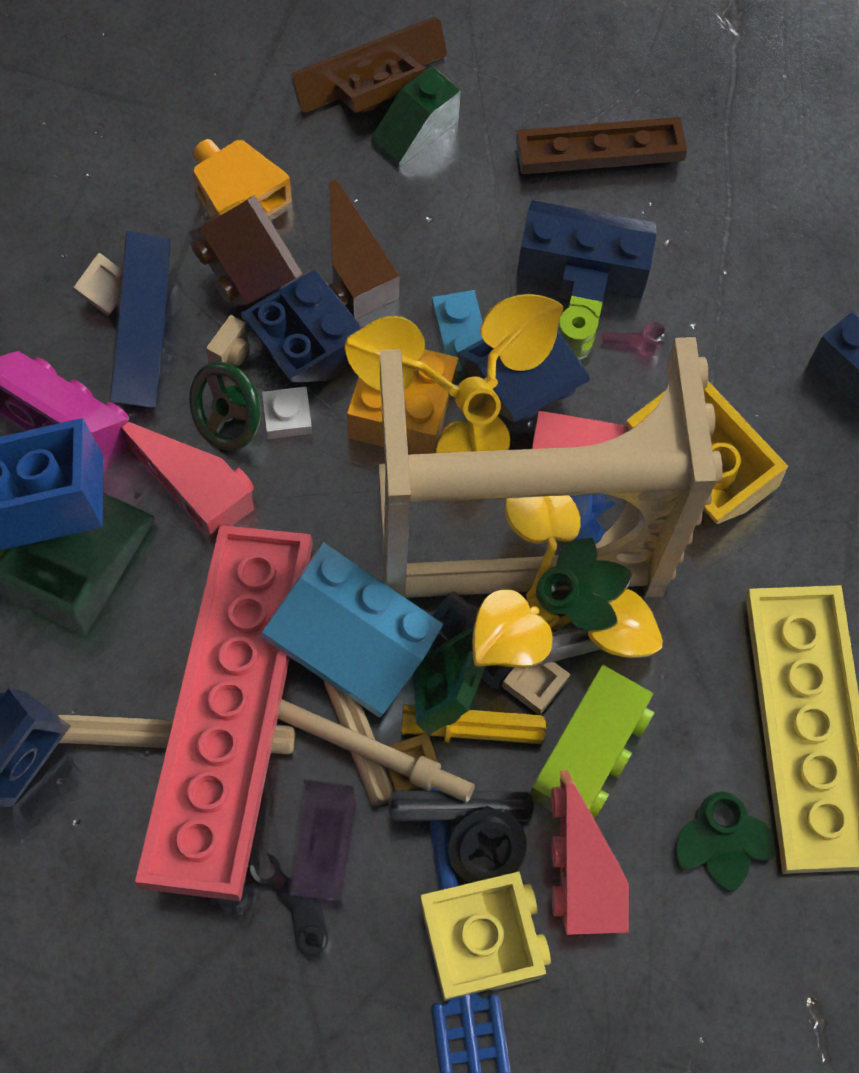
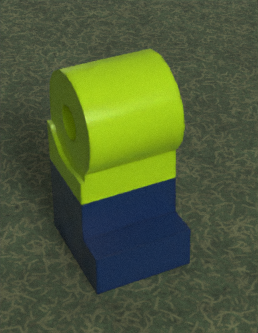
M566 264L559 298L570 300V305L560 317L558 331L574 354L580 356L586 354L594 343L609 273Z

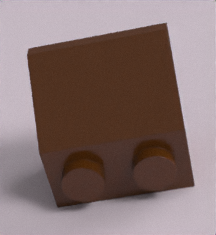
M255 195L230 204L188 231L194 240L190 243L194 254L202 264H209L218 278L214 281L218 292L228 303L233 302L235 307L247 305L303 274Z

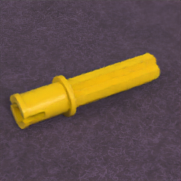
M403 704L401 735L425 734L416 724V707ZM469 710L455 723L444 726L429 736L444 737V742H449L450 737L541 744L546 737L547 723L542 715Z

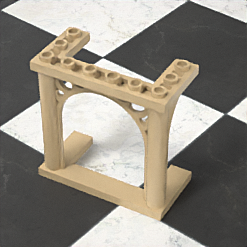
M696 337L674 339L666 362L669 384L661 401L639 425L617 438L581 447L408 455L401 349L380 350V390L385 464H379V496L385 584L405 598L447 596L451 592H456L458 595L492 594L499 590L528 592L532 588L543 557L407 563L410 503L608 494L624 499L627 502L619 518L603 534L601 541L596 544L597 560L616 562L630 569L632 579L628 587L643 586L644 597L663 596L670 580L675 579L678 563H682L684 560L686 545L692 543L695 526L701 524L702 511L705 505H710L712 490L715 483H720L722 479L721 454L719 451H712L710 435H713L715 430V411L712 403H705L703 390L708 384V364L705 357L698 356ZM559 555L553 557L548 571L555 568ZM559 586L555 590H570V588Z

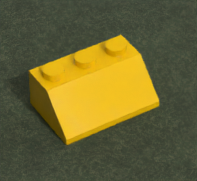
M708 381L707 387L703 388L705 403H712L715 411L714 434L710 435L712 451H719L721 454L722 479L720 483H715L712 490L710 505H705L703 510L716 524L746 513L776 490L782 482L788 465ZM666 391L628 418L626 425L630 429L639 425L656 408Z

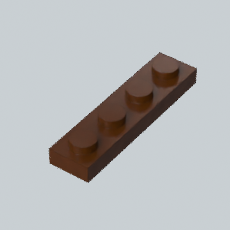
M680 117L517 130L516 135L521 174L685 161L688 151Z

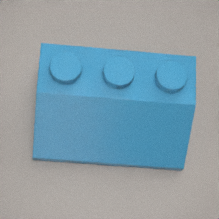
M323 542L263 629L260 637L380 718L424 659L443 623Z

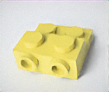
M520 871L420 895L419 900L444 1001L492 989L494 991L542 979L546 975L545 965L551 964L550 952L544 934L536 935L531 915L537 914L536 899L531 884L523 885Z

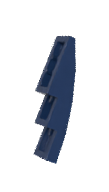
M126 231L115 317L117 323L109 402L114 404L147 409L156 408L166 312L170 238Z

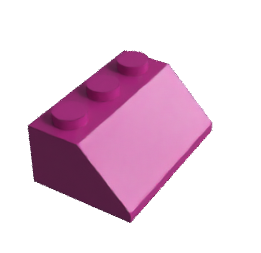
M19 351L0 356V416L23 431L83 418L103 454L104 476L127 448L121 428L129 422V416L126 412L112 402H107L105 405L93 397L91 391L79 381L72 379L68 382L61 378L48 362L39 357L32 360Z

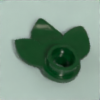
M593 538L579 539L566 545L559 553L555 568L544 573L539 579L536 588L537 599L547 612L558 616L567 615L570 621L579 629L586 631L608 630L618 624L616 613L610 603L618 599L625 592L632 579V573L630 569L616 562L597 560V549ZM557 587H569L570 591L566 598L558 600L553 597Z
M715 792L703 800L698 809V818L690 821L681 829L676 849L677 859L682 869H690L705 864L713 880L730 892H735L743 884L750 868L751 858L769 860L773 859L776 855L774 837L766 823L748 815L743 802L737 796L728 792ZM714 811H725L730 818L729 825L723 826L718 824L714 819Z

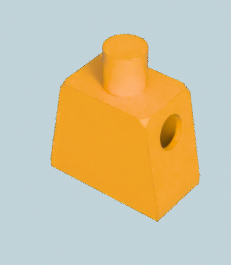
M210 139L203 140L195 147L192 155L199 163L192 170L195 190L210 217L230 204L253 195L256 196L268 217L292 202L290 177L287 173L244 140H236L222 150Z

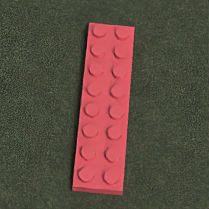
M225 525L219 526L135 879L139 889L241 902L290 660L288 655L261 638L260 634L310 561L313 546L311 534Z

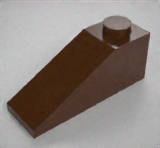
M335 179L329 182L333 283L329 287L353 317L358 319L399 299L400 275L339 181Z

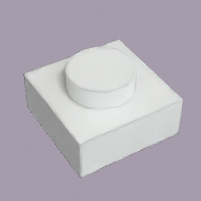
M306 387L262 392L268 439L312 434Z

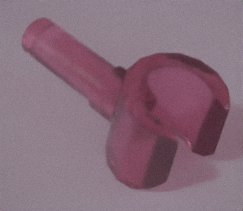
M650 322L641 333L602 332V343L630 344L637 346L642 354L653 356L660 351L665 342L654 341L651 338L661 337L665 327L661 323Z

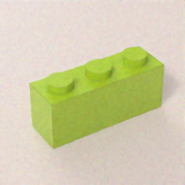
M602 665L532 786L529 795H531L533 802L552 813V787L560 786V770H568L591 814L596 819L609 796L608 793L601 790L609 774L619 778L632 752L624 748L632 733L641 738L655 713L646 708L654 693Z

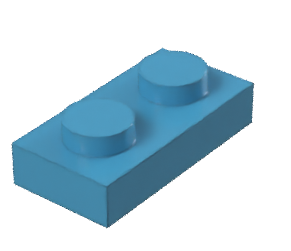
M475 290L432 297V310L443 354L458 357V352L482 340L480 334L482 318ZM458 359L456 379L465 378Z

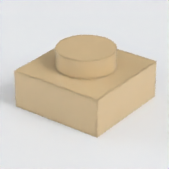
M98 253L72 290L109 316L117 305L121 268Z
M232 315L228 317L206 347L209 363L227 362L235 366L242 364L250 348L245 322Z
M555 662L524 668L514 667L503 681L502 687L535 713L541 715L569 680L570 674Z

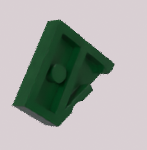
M474 625L425 655L420 665L414 671L416 724L428 736L444 726L455 723L463 714L469 711L486 667L474 665L472 648Z

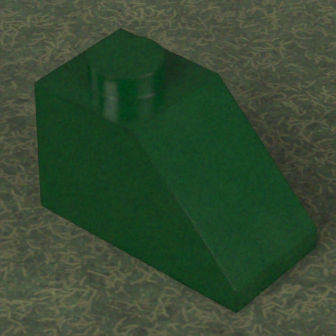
M430 66L401 88L373 133L371 143L400 168L459 121L461 90L436 68Z

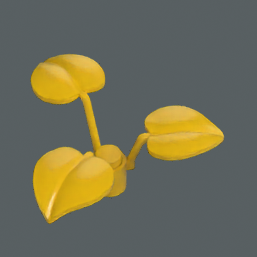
M534 294L509 297L495 304L485 315L480 327L482 339L494 348L488 355L487 377L485 379L469 377L464 379L458 386L452 384L425 363L418 361L425 349L424 337L413 322L403 317L386 316L367 324L347 337L344 343L345 353L355 373L370 387L381 391L380 350L401 349L404 390L411 385L414 378V369H416L447 390L451 396L455 397V402L467 418V422L455 421L446 426L436 442V453L509 450V431L504 422L498 417L501 402L493 390L498 385V380L496 379L497 358L500 357V360L507 368L516 371L530 370L540 365L548 357L556 341L563 305L554 299Z
M569 495L506 498L505 516L511 529L528 542L537 544L546 541L547 549L532 588L526 594L527 600L516 591L499 590L490 594L481 604L475 619L472 638L475 666L498 665L516 668L535 666L541 663L552 649L553 638L551 629L560 631L566 624L571 623L567 615L561 617L550 614L543 609L536 595L538 581L548 571L556 552V540L571 542L579 534L581 526L579 511ZM626 589L618 599L610 603L616 613L618 624L608 630L587 631L591 641L599 648L620 657H647L657 653L662 648V636L652 611L638 594L629 589Z

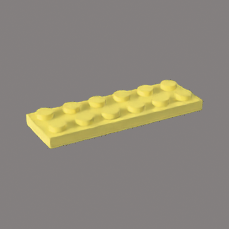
M842 586L749 589L745 598L782 874L858 871L859 693Z

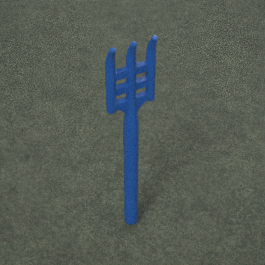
M432 788L430 791H439V790ZM429 821L439 890L456 887L458 886L457 873L451 865L446 847L451 837L449 821ZM474 993L450 999L447 1005L434 1003L431 1006L440 1073H453L452 1065L466 1062L469 1073H482L480 1060L496 1058L498 1073H511L499 995L491 994L486 999H483ZM488 1010L490 1022L475 1025L473 1012ZM460 1014L462 1027L447 1029L445 1017ZM492 1034L494 1046L478 1049L477 1036ZM464 1038L466 1051L450 1053L449 1040Z

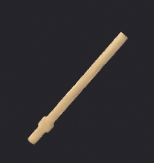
M281 699L278 714L279 720L410 777L411 784L424 790L430 791L434 788L466 803L471 798L475 784L441 770L440 763L424 756L416 759Z

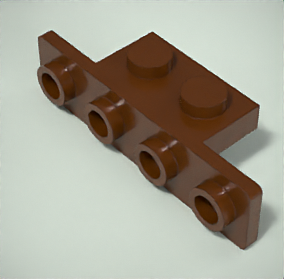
M436 17L429 18L293 72L291 80L299 108L306 113L340 99L355 113L368 112L376 109L381 102L396 97L401 88L426 70L424 65L446 57L447 49L441 21Z

